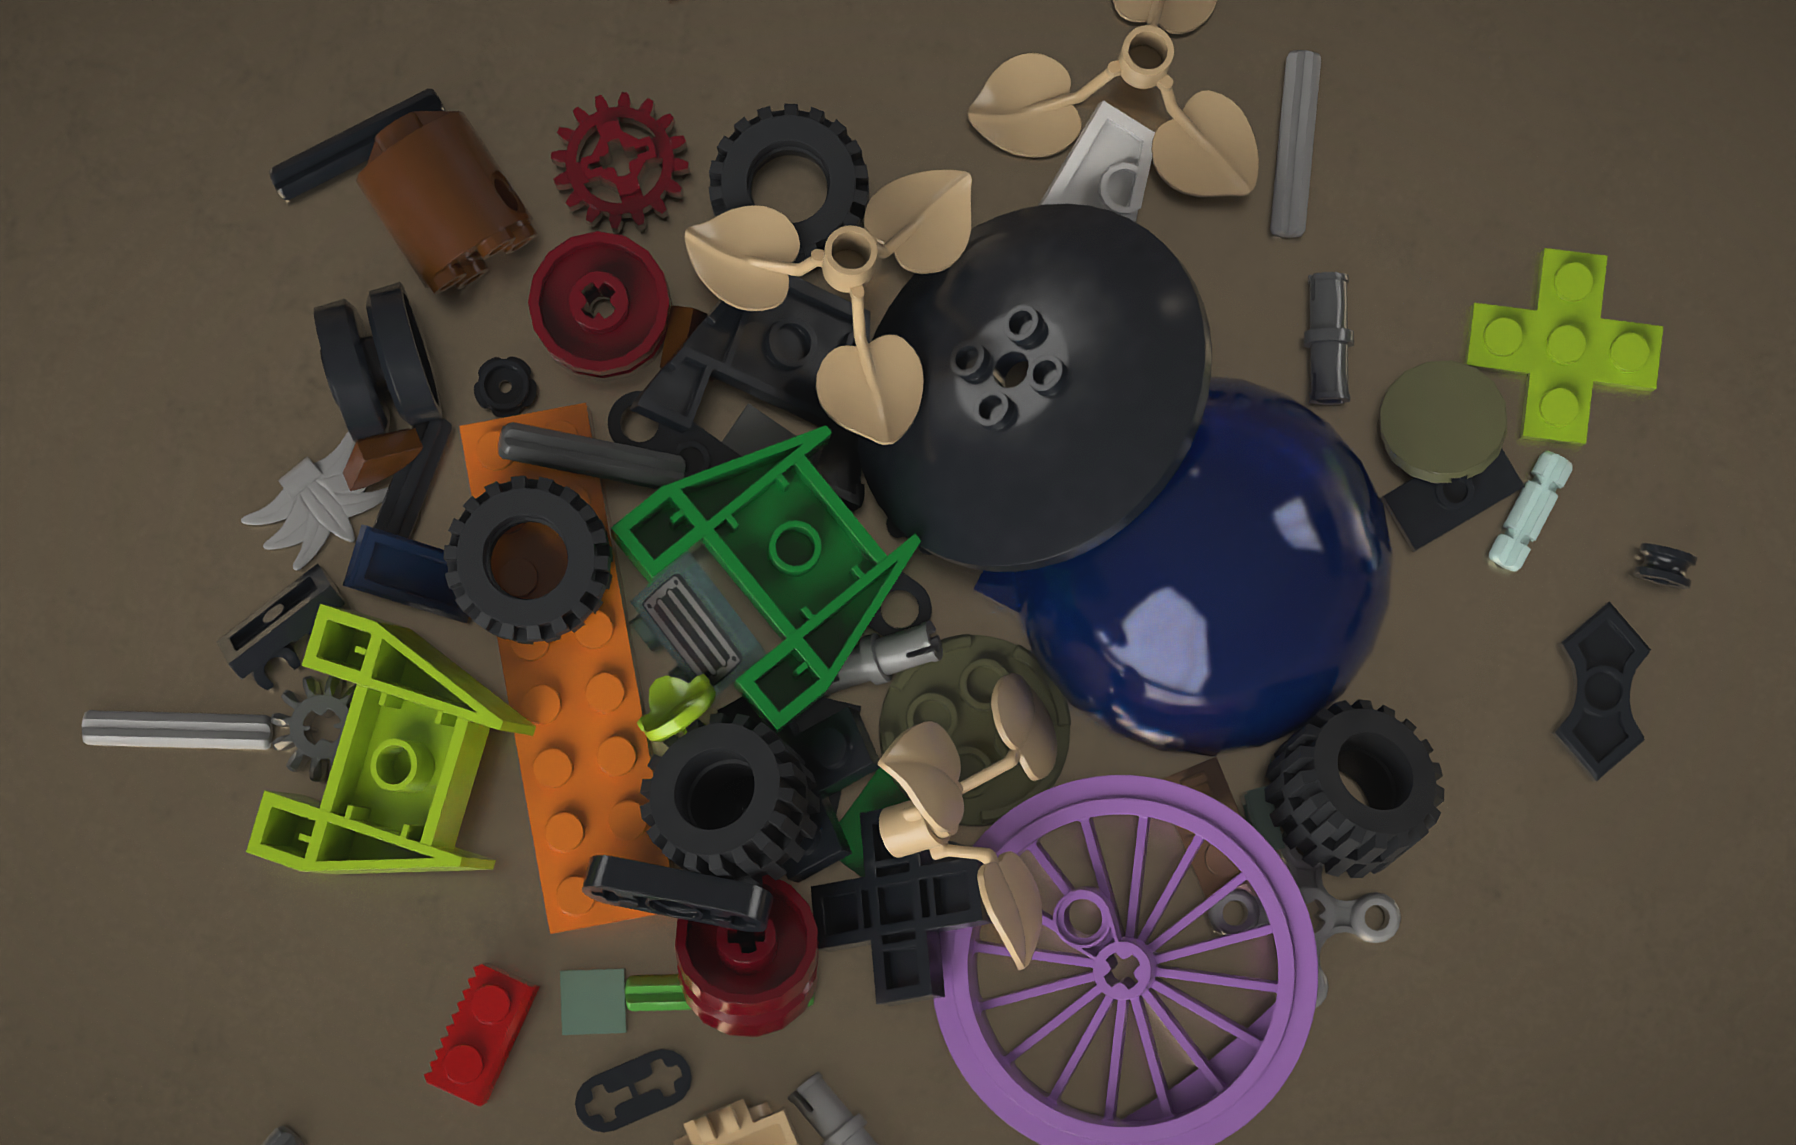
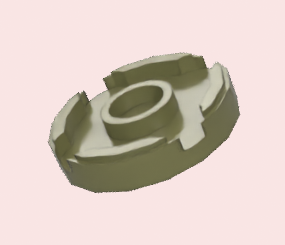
M1452 360L1425 362L1405 371L1387 389L1380 407L1381 438L1385 443V449L1392 462L1412 477L1431 483H1451V478H1461L1468 475V479L1482 473L1500 454L1507 435L1506 402L1495 382L1476 367Z

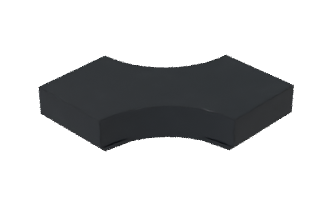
M1610 601L1601 606L1558 643L1571 666L1573 696L1565 718L1552 734L1593 782L1598 781L1645 740L1632 715L1630 690L1636 669L1647 657L1651 649Z

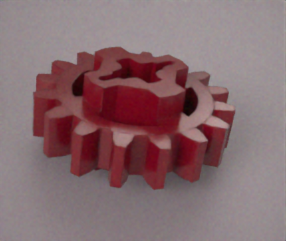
M621 92L617 107H609L602 95L595 96L597 112L589 116L584 110L576 107L573 110L578 123L575 131L565 127H559L557 131L559 138L568 146L567 150L551 152L553 164L566 167L565 172L553 178L557 190L574 189L565 202L571 212L580 209L584 205L589 207L586 214L588 225L594 227L601 220L602 216L609 217L613 233H620L624 218H633L639 230L646 229L644 213L652 209L657 215L665 218L668 215L663 201L666 194L676 198H682L684 194L683 188L673 179L674 175L690 173L689 162L675 158L674 155L687 147L685 137H668L667 134L675 125L674 117L669 113L655 120L653 118L655 104L649 98L641 104L639 109L632 108L628 92ZM619 123L638 125L654 137L647 136L638 139L622 131ZM598 130L600 139L592 155L581 158L579 162L583 145ZM623 149L627 158L638 157L629 162L630 173L624 176H618L614 167L604 169V167L613 163L611 153L616 150ZM663 163L661 175L657 183L643 196L641 186L649 170L658 168ZM604 186L618 193L622 203L604 201L593 195L587 188L595 189Z

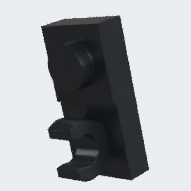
M318 563L217 641L228 665L241 680L251 673L260 687L270 690L274 684L264 670L266 663L272 658L281 657L288 662L290 667L294 670L300 666V660L290 642L294 641L295 643L305 634L312 633L320 604L339 608L346 604L333 581Z

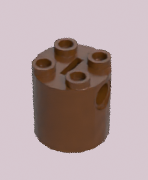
M410 112L386 126L375 136V143L367 166L358 174L356 182L425 288H430L435 295L455 285L457 290L470 285L489 271L484 260L502 250L506 255L511 254L528 244L538 235L531 224L532 216L463 112Z

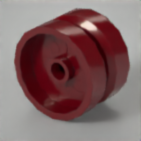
M600 231L572 236L549 251L533 275L528 299L533 329L555 362L580 378L602 382L632 377L656 360L664 347L671 305H673L666 277L649 251L626 236ZM600 299L610 300L614 312L607 318H603L598 312L593 318L591 309L596 301Z
M769 875L762 877V888L771 892L774 900L767 929L763 932H746L679 918L677 920L675 953L678 962V979L686 1003L704 1024L727 1035L759 1037L784 1029L806 1010L817 989L819 969L818 928L811 908L792 885L779 879L775 881Z

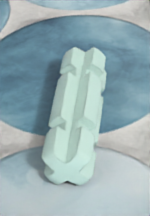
M1545 451L1539 456L1531 471V474L1534 476L1533 480H1528L1525 483V487L1522 488L1503 525L1507 529L1505 534L1497 536L1489 552V558L1497 565L1510 571H1517L1522 568L1531 550L1527 546L1528 543L1536 541L1559 497L1555 493L1557 488L1561 489L1564 487L1573 470V464L1566 458L1550 451Z

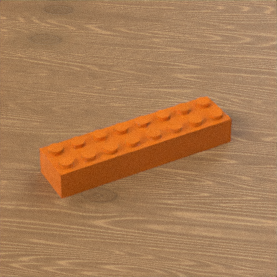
M587 403L461 425L459 428L471 495L475 499L486 492L485 486L496 481L499 484L510 482L511 477L526 476L528 479L539 480V477L552 479L555 483L563 487L567 486L578 493L592 507L608 533V541L613 552V562H611L610 569L612 580L609 590H605L601 599L603 604L596 614L592 612L584 621L585 625L576 632L570 631L560 636L561 639L549 643L539 641L533 644H522L497 636L509 706L536 726L533 736L514 733L550 934L657 915L605 904L586 896L582 892L588 863L592 856H613L674 868L673 861L665 856L662 850L650 839L646 831L651 826L643 821L641 817L640 806L650 802L640 793L642 779H652L654 771L647 766L653 756L651 741L637 724V721L646 715L616 545L615 541L611 538L612 523L604 479L507 460L498 454L501 429L511 422L596 439L592 412ZM536 522L522 523L505 532L496 543L491 557V569L498 585L508 594L521 599H535L551 592L561 582L568 565V554L562 538L552 528Z

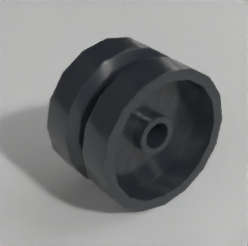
M401 282L369 291L366 310L372 333H366L357 309L346 299L314 308L313 315L321 347L320 355L327 382L335 403L340 408L346 427L355 442L359 439L388 432L390 412L385 392L390 391L400 417L411 426L442 417L439 393L426 347L410 300Z

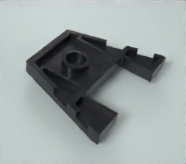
M789 275V289L786 299L779 306L764 311L741 310L728 305L720 299L633 401L631 411L679 433H684L691 428L709 377L712 376L820 427L826 425L832 432L828 444L814 454L811 464L850 511L853 512L862 507L865 497V484L861 483V464L858 455L859 435L843 428L827 415L821 406L816 390L817 373L826 355L840 346H856L853 332L852 303L803 279ZM864 309L866 337L868 343H870L871 311Z

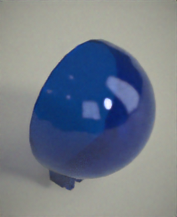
M1211 376L1208 399L1191 447L1166 487L1138 517L1107 541L1061 563L1017 572H991L983 570L972 593L1016 615L1027 642L1043 672L1075 709L1114 736L1162 753L1212 757L1261 748L1299 730L1323 708L1327 709L1346 692L1372 654L1389 608L1393 551L1385 508L1363 461L1329 422L1290 395L1242 378Z

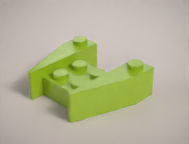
M320 604L302 666L356 683L348 715L322 801L301 794L264 790L246 852L299 871L328 874L493 870L496 860L455 847L490 727L500 731L533 736L536 726L412 629L357 611Z

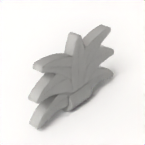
M349 431L338 447L327 457L316 463H313L308 456L278 480L283 490L271 503L241 519V522L247 525H266L286 520L278 532L264 543L263 547L267 550H275L302 543L301 550L293 563V569L296 571L301 570L317 555L331 532L345 541L354 542L356 538L349 517L364 513L382 503L388 487L372 492H365L367 488L365 487L350 492L342 473L356 444Z

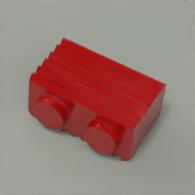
M483 963L473 967L476 976L467 979L470 988L462 991L465 1000L457 1002L459 1012L451 1014L454 1024L446 1026L448 1036L440 1038L443 1047L435 1050L438 1059L429 1062L432 1071L424 1074L428 1084L480 1107L487 1104L540 988L535 983L491 963Z

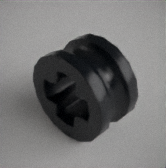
M1650 543L1641 544L1639 552L1644 555V562L1641 566L1635 567L1634 576L1669 587L1690 588L1691 580L1687 578L1686 572L1690 566L1696 565L1697 557L1695 555L1666 546Z

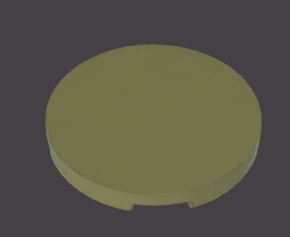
M970 634L955 635L941 640L943 657L940 661H932L900 671L895 676L885 695L880 712V749L883 755L901 733L914 725L926 721L936 722L944 728L953 741L961 764L958 781L965 780L1002 760L1007 755L1010 748L1001 739L993 719L991 707L992 693L997 681L1001 677L1011 673L1023 676L1043 701L1052 719L1057 739L1056 762L1048 776L1036 781L1031 780L1027 776L1020 762H1018L1013 768L963 794L964 814L959 825L988 826L993 825L1003 815L1025 800L1054 786L1062 773L1061 771L1069 750L1070 710L1058 680L1048 666L1030 650L1020 644L1015 645L996 637ZM891 776L899 790L908 800H911L903 787Z

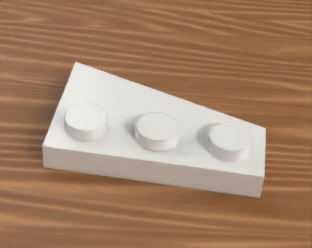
M1102 101L1098 103L1039 205H1089L1110 210L1136 222L1138 210L1142 206L1151 165V147L1155 132L1107 102Z

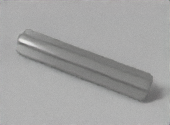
M1309 50L1290 51L1286 58L1270 225L1272 234L1281 237H1301L1306 230L1321 69L1320 54Z
M89 710L83 716L82 738L83 742L87 745L266 750L272 744L273 724L271 723V717L255 714Z

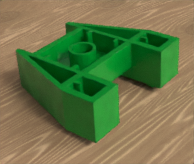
M826 425L664 485L611 527V538L651 586L700 546L704 545L781 638L782 642L739 676L733 685L762 722L776 734L826 693L921 542L919 537L914 534L887 556L808 459L827 445L832 435V432Z

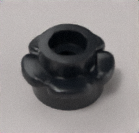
M510 356L507 359L494 357L487 360L478 370L479 379L474 385V395L479 405L484 409H491L493 415L499 418L519 415L522 407H528L533 403L537 393V384L530 377L532 371L529 365L522 359ZM503 381L511 383V390L507 393L500 391L499 386Z

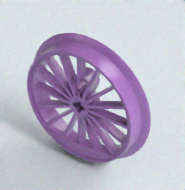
M1106 775L1061 784L1025 800L998 819L975 842L973 847L991 848L997 857L1008 851H1012L1020 856L1026 850H1029L1064 894L1056 904L1053 916L1042 910V925L1055 931L1062 941L1083 954L1036 948L1032 960L1093 968V971L983 999L980 995L978 984L977 954L980 952L1011 957L1005 944L982 941L980 939L981 925L939 933L945 997L933 999L939 1026L951 1056L962 1075L981 1100L997 1116L1015 1130L1040 1145H1215L1245 1126L1265 1108L1288 1079L1308 1038L1317 1000L1318 956L1310 915L1296 881L1276 850L1249 822L1214 798L1178 783L1146 776ZM1119 814L1139 816L1126 933L1124 932L1094 825L1093 817ZM1151 818H1155L1180 826L1196 835L1138 936ZM1079 821L1083 829L1099 888L1083 886L1075 889L1041 845V838L1058 827ZM1204 840L1208 841L1225 854L1241 872L1152 942H1149L1150 936ZM1246 880L1249 881L1258 895L1270 922L1265 925L1164 952H1156V950ZM1086 899L1098 906L1102 914V924L1096 933L1083 934L1072 926L1069 911L1074 901ZM1273 933L1278 959V981L1160 965V963ZM1114 953H1117L1122 959H1126L1131 955L1137 958L1140 966L1133 972L1138 980L1137 983L1130 977H1125L1120 981L1114 977L1112 970L1118 965ZM1159 977L1275 992L1277 997L1276 1002L1253 1024L1246 1028ZM1095 981L1096 985L1012 1051L1009 1053L1004 1051L986 1016L987 1009ZM1155 990L1237 1038L1208 1060ZM1103 992L1105 994L1103 1001L1051 1094L1046 1093L1018 1069L1015 1060ZM1116 999L1118 1002L1104 1116H1099L1063 1103L1061 1095ZM1144 999L1198 1067L1197 1070L1170 1089L1167 1085ZM1131 1000L1157 1098L1120 1119L1116 1114L1129 1002Z

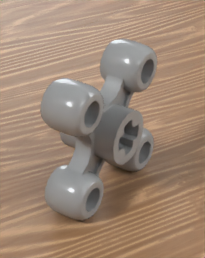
M1285 831L1282 833L1283 838L1287 836ZM1284 842L1285 848L1281 849V854L1288 864V869L1299 887L1305 904L1314 901L1319 907V911L1313 915L1319 921L1314 929L1318 956L1316 1009L1326 999L1329 989L1328 979L1321 968L1319 958L1321 947L1325 941L1336 933L1347 932L1356 935L1366 942H1385L1398 931L1401 923V913L1394 899L1387 894L1379 892L1365 893L1357 899L1349 901L1334 898L1323 886L1321 874L1324 864L1319 862L1315 867H1311L1302 860L1303 856L1298 853L1296 847L1290 850ZM1236 888L1207 912L1209 923L1214 931L1221 936L1270 923L1259 897H1255L1240 888ZM1237 901L1243 906L1245 914L1239 924L1232 926L1224 920L1222 912L1228 902ZM1373 905L1379 906L1385 914L1383 925L1376 930L1369 928L1364 918L1367 909Z

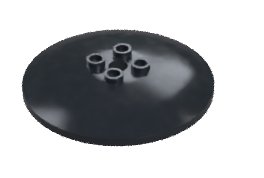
M1045 204L1012 211L977 225L971 229L968 245L960 258L951 267L941 272L915 273L893 300L878 325L872 341L884 335H897L902 337L916 352L923 369V394L913 424L894 444L881 445L859 435L858 455L867 484L878 505L890 521L907 537L910 538L916 534L921 540L919 544L921 547L948 562L971 569L991 572H1017L1061 563L1091 550L1128 526L1162 492L1180 467L1201 423L1208 399L1212 373V343L1205 306L1195 282L1182 262L1154 234L1133 220L1110 210L1089 205ZM1028 361L1029 367L1025 379L1015 387L1006 388L1005 378L1008 371L1015 364Z

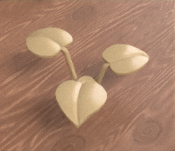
M1113 0L1115 10L1121 17L1128 21L1147 22V24L1133 29L1124 40L1118 60L1110 62L1104 71L1081 89L1070 93L1071 79L1069 73L1055 59L1039 53L1021 54L1002 63L991 74L967 112L968 119L973 127L995 146L1024 157H1048L1067 149L1076 141L1081 132V119L1074 104L1083 102L1114 77L1121 75L1126 83L1135 88L1148 89L1157 86L1161 90L1166 110L1173 119L1163 123L1156 130L1152 140L1151 151L1153 164L1158 174L1169 186L1181 193L1196 197L1245 196L1254 190L1259 170L1258 149L1252 128L1242 110L1226 96L1206 90L1193 95L1182 111L1176 102L1173 92V79L1167 74L1174 56V46L1171 38L1165 31L1172 34H1184L1197 29L1211 16L1217 0Z
M930 170L907 175L889 182L880 188L867 204L863 218L865 229L852 225L836 229L828 237L825 250L814 249L811 252V256L800 263H794L800 250L799 235L794 225L779 211L765 206H743L731 209L707 222L688 227L685 231L686 249L695 272L707 288L728 305L741 310L764 311L779 306L788 294L789 275L803 276L816 267H822L823 276L831 287L841 292L850 293L856 346L846 345L837 347L823 359L816 377L818 399L827 415L843 428L881 445L894 444L908 431L918 413L923 394V369L916 352L902 337L884 335L868 343L865 328L864 287L869 284L873 277L877 256L885 259L894 252L897 261L903 268L919 274L941 272L951 267L960 258L968 245L971 233L972 177L966 171Z
M1011 673L997 681L991 700L996 729L1003 742L1010 748L1007 755L1002 760L959 782L961 772L960 758L953 741L944 728L936 722L926 721L906 729L888 747L878 761V766L890 774L903 787L911 800L884 808L879 816V829L885 847L894 857L901 858L929 849L934 860L945 857L977 859L984 864L979 868L977 874L980 895L993 925L1018 968L1017 971L1029 965L1042 927V902L1037 884L1022 859L1012 851L1004 852L997 857L991 848L952 845L948 843L950 836L957 833L963 818V794L1013 768L1018 762H1020L1027 776L1033 781L1048 776L1055 765L1057 739L1050 714L1043 701L1026 682L1025 678L1019 674Z

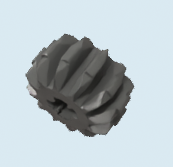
M329 675L326 681L324 695H322L320 685L315 677H304L303 688L307 699L303 700L293 691L285 690L281 698L286 704L295 709L292 716L282 713H274L271 716L272 724L290 727V734L280 736L272 742L274 749L284 751L296 746L298 749L289 758L286 767L292 772H297L311 759L309 775L310 780L315 782L323 781L328 761L332 768L356 688L355 684L341 697L342 679ZM336 713L340 723L333 726L334 728L341 729L338 738L335 741L322 738L316 742L312 736V733L319 731L317 728L312 727L315 717L321 715L330 718Z

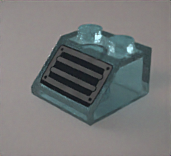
M689 551L680 557L653 584L647 585L630 601L639 615L629 622L652 652L663 645L678 664L668 672L669 675L690 683L696 676L704 674L716 690L714 703L733 690L735 680L767 654Z

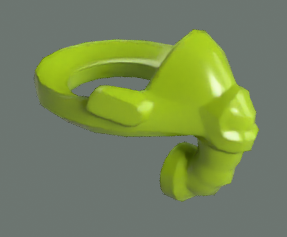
M704 674L696 676L690 683L667 675L655 679L649 688L650 712L637 721L640 730L644 731L650 741L660 742L680 731L685 735L687 733L686 727L699 718L715 701L716 690L709 683L710 680Z

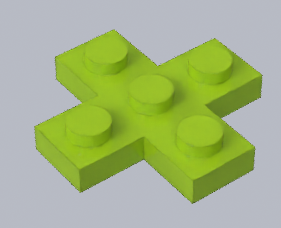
M1544 248L1540 255L1534 310L1473 303L1471 305L1464 364L1476 367L1482 371L1526 376L1520 439L1583 446L1587 441L1593 384L1651 392L1657 389L1664 326L1601 318L1608 258L1606 255Z

